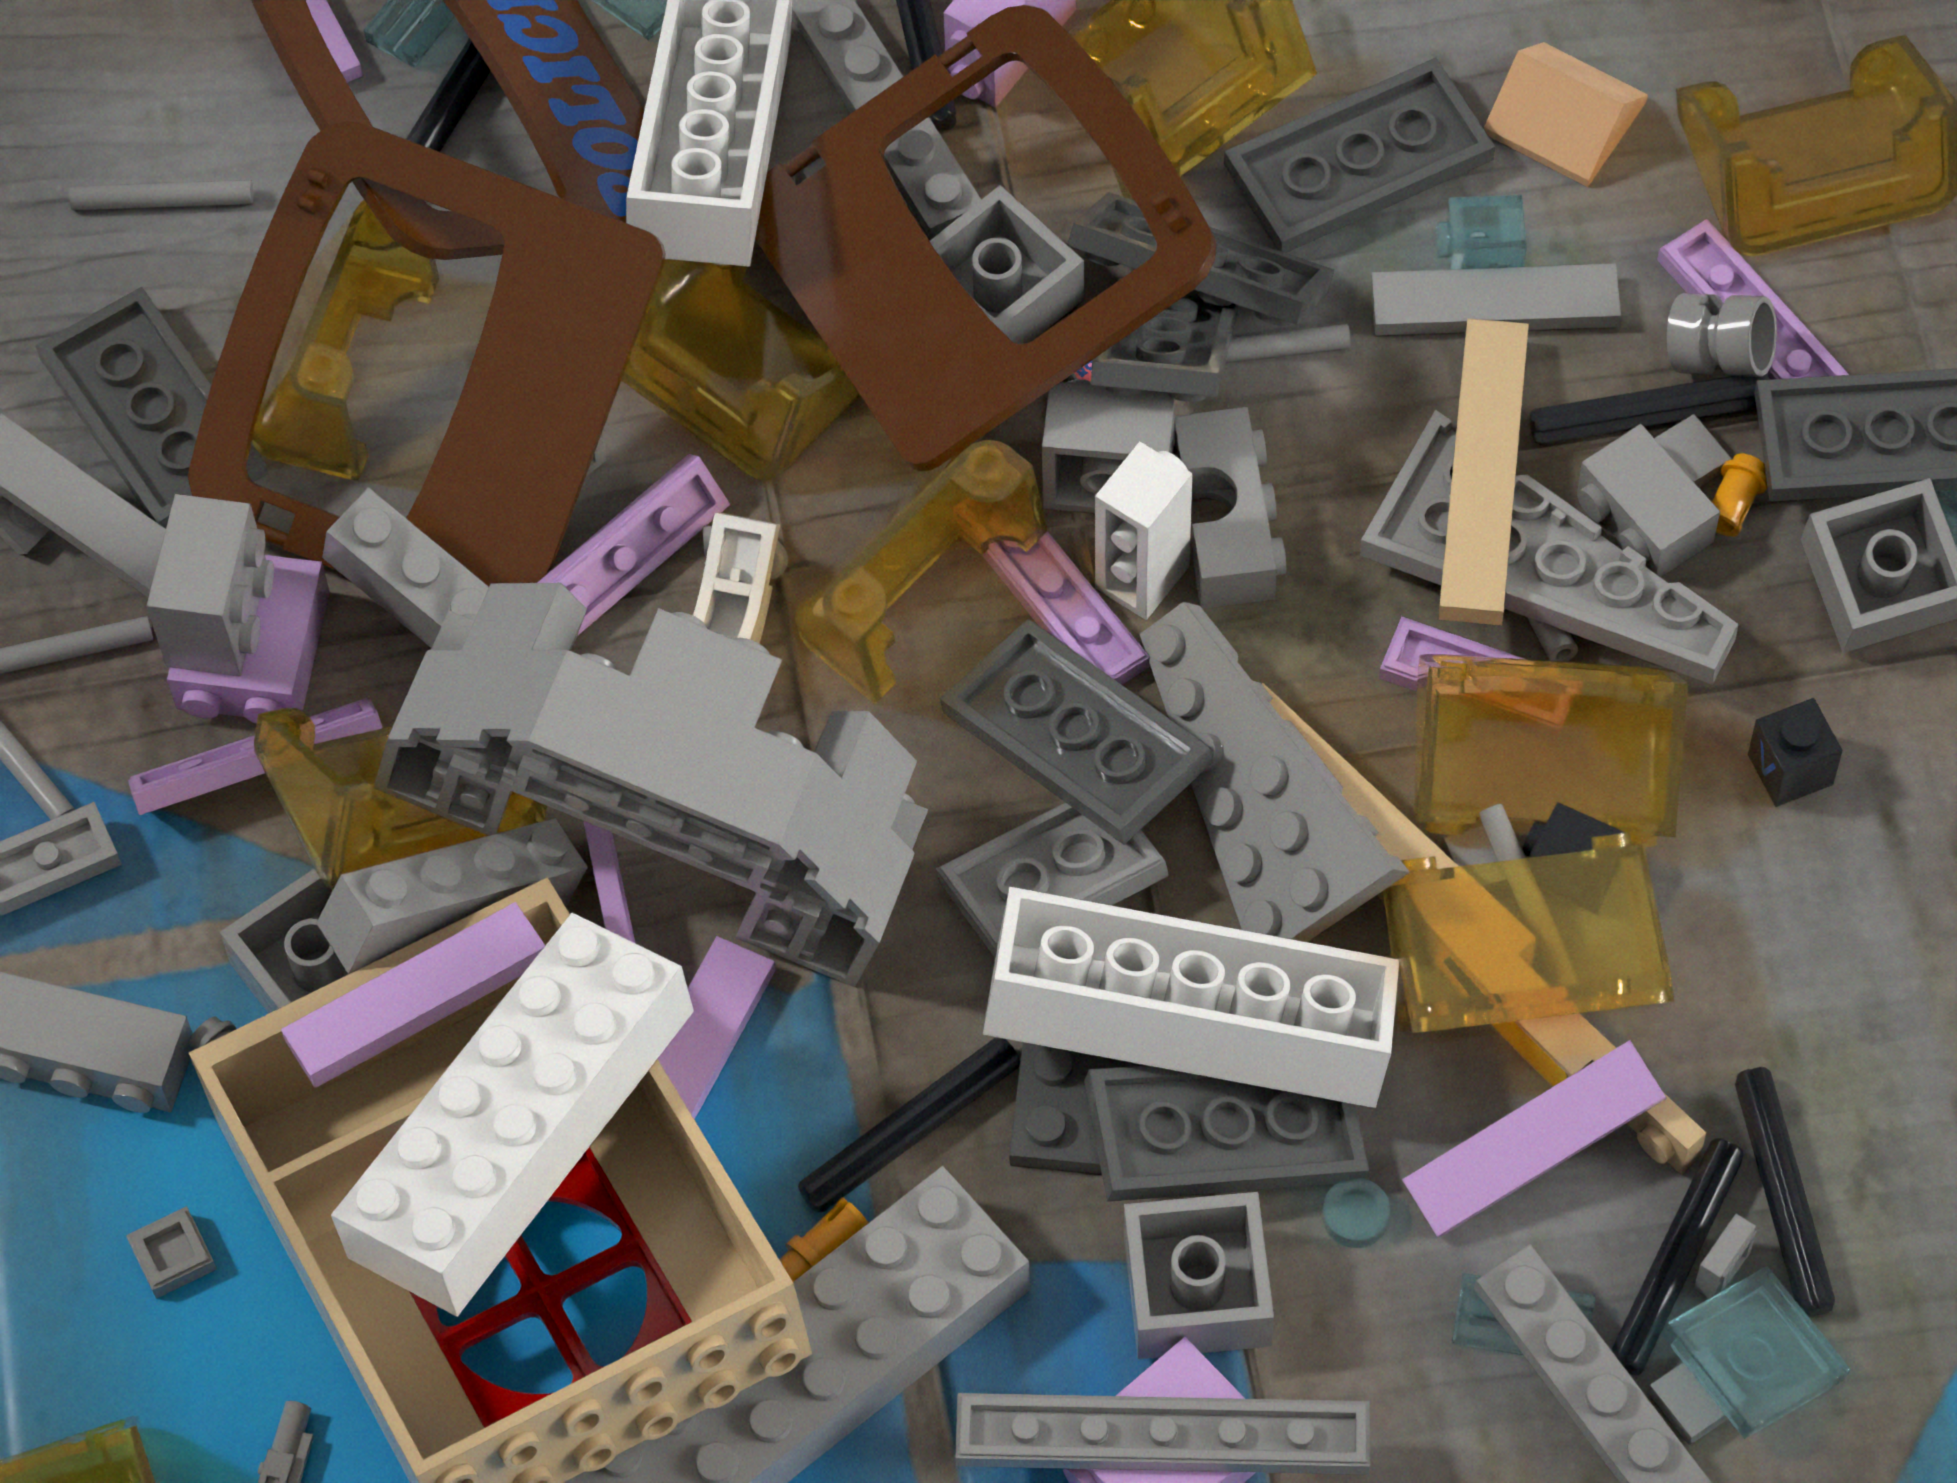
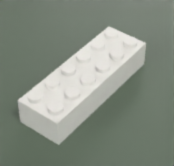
M667 0L626 197V223L656 235L664 245L665 259L750 267L791 41L792 0Z
M1009 887L998 939L983 1035L1376 1108L1392 1050L1399 959Z
M571 913L331 1214L347 1258L458 1317L694 1012L682 966Z

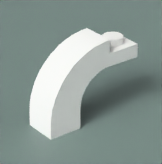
M724 513L714 514L702 583L693 616L702 620L708 629L731 639L747 638L760 644L773 586L769 585L780 524Z

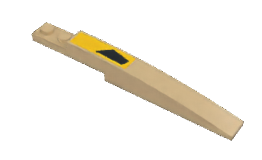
M1262 683L1273 698L1270 704L1282 719L1293 723L1342 785V795L1358 815L1366 816L1379 832L1376 839L1389 855L1397 856L1410 873L1377 895L1424 952L1490 1025L1552 1087L1616 1049L1612 1043L1530 967L1536 938L1270 688ZM1664 1093L1666 1096L1664 1101L1627 1124L1637 1133L1639 1144L1652 1159L1661 1164L1668 1162L1682 1175L1700 1159L1706 1132Z

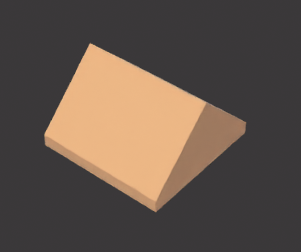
M1543 42L1518 50L1486 121L1484 130L1490 138L1588 187L1646 104L1648 94Z

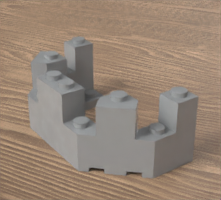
M562 583L490 584L477 615L464 614L462 616L448 610L432 649L426 651L389 734L374 789L488 836L497 833L512 791L754 891L755 894L745 912L735 938L855 987L880 943L915 854L913 847L928 809L916 805L914 800L905 793L917 760L869 711H832L815 750L812 752L803 748L802 743L789 734L779 731L764 732L755 728L782 659L770 655L764 646L747 638L731 639L707 628L702 620L684 612L669 613L658 608L631 674L627 675L618 671L616 666L604 657L590 653L579 655L571 651L587 608Z

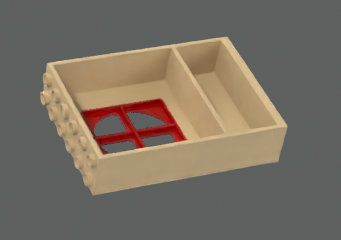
M548 877L189 1052L224 1137L410 1483H563L583 1472H592L605 1467L616 1455L645 1440H655L667 1435L678 1423L707 1408H718L729 1403L740 1391L769 1376L777 1377L786 1374L795 1368L800 1360L812 1355L794 1283L658 1059L547 1200L572 1204L587 1209L610 1222L622 1234L620 1241L614 1246L558 1274L548 1275L540 1269L523 1237L520 1235L505 1255L521 1284L519 1292L515 1296L455 1326H445L439 1321L438 1307L347 1258L331 1214L520 977L317 1088L313 1086L286 1044L281 1029L514 902L517 903L546 946L570 916ZM627 1267H639L644 1271L647 1282L646 1311L639 1333L632 1346L621 1359L607 1366H599L595 1364L565 1313L563 1303L571 1295ZM530 1317L537 1318L542 1321L572 1373L573 1380L570 1385L554 1393L532 1394L517 1392L497 1386L483 1379L462 1362L461 1357L466 1349L524 1319Z

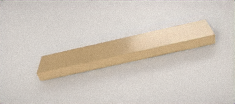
M1467 318L1438 620L1502 626L1529 324Z

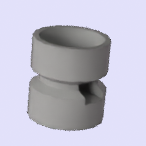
M1682 293L1676 297L1670 310L1667 325V352L1674 371L1680 374L1712 375L1718 365L1729 376L1762 377L1767 374L1772 365L1776 350L1777 320L1774 306L1769 298L1766 296L1731 295L1723 303L1721 298L1715 294Z

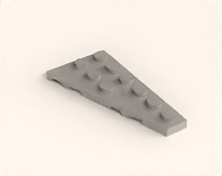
M1437 410L1434 411L1363 535L1360 556L1442 585L1456 432L1452 430V421ZM1528 474L1516 475L1504 609L1713 685L1736 640L1738 623L1680 582L1668 583L1645 567L1646 558L1631 547L1627 546L1624 550H1621L1601 536V526Z
M1182 602L1140 633L1145 652L1150 657L1149 663L1168 718L1210 747L1213 763L1193 780L1191 785L1242 930L1308 942L1410 873L1397 856L1389 855L1376 839L1379 832L1368 818L1358 815L1343 797L1342 785L1293 723L1282 719L1270 704L1273 698L1260 682L1250 679L1237 662V652L1199 605Z

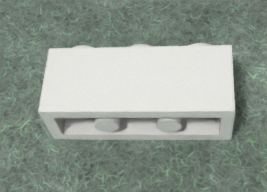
M1139 441L1095 496V589L1145 620L1150 617L1189 568L1192 473L1188 471L1185 464L1175 455L1167 451L1157 452Z

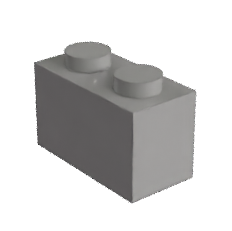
M1639 424L1582 462L1577 496L1585 513L1593 521H1602L1615 535L1621 550L1629 546L1645 557V567L1659 577L1664 576L1714 542L1720 511L1642 424Z

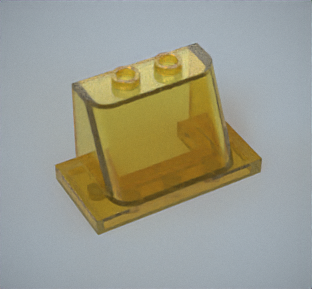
M1111 0L1068 31L1132 106L1163 149L1180 177L1317 75L1292 0ZM1112 167L1123 197L1134 200Z

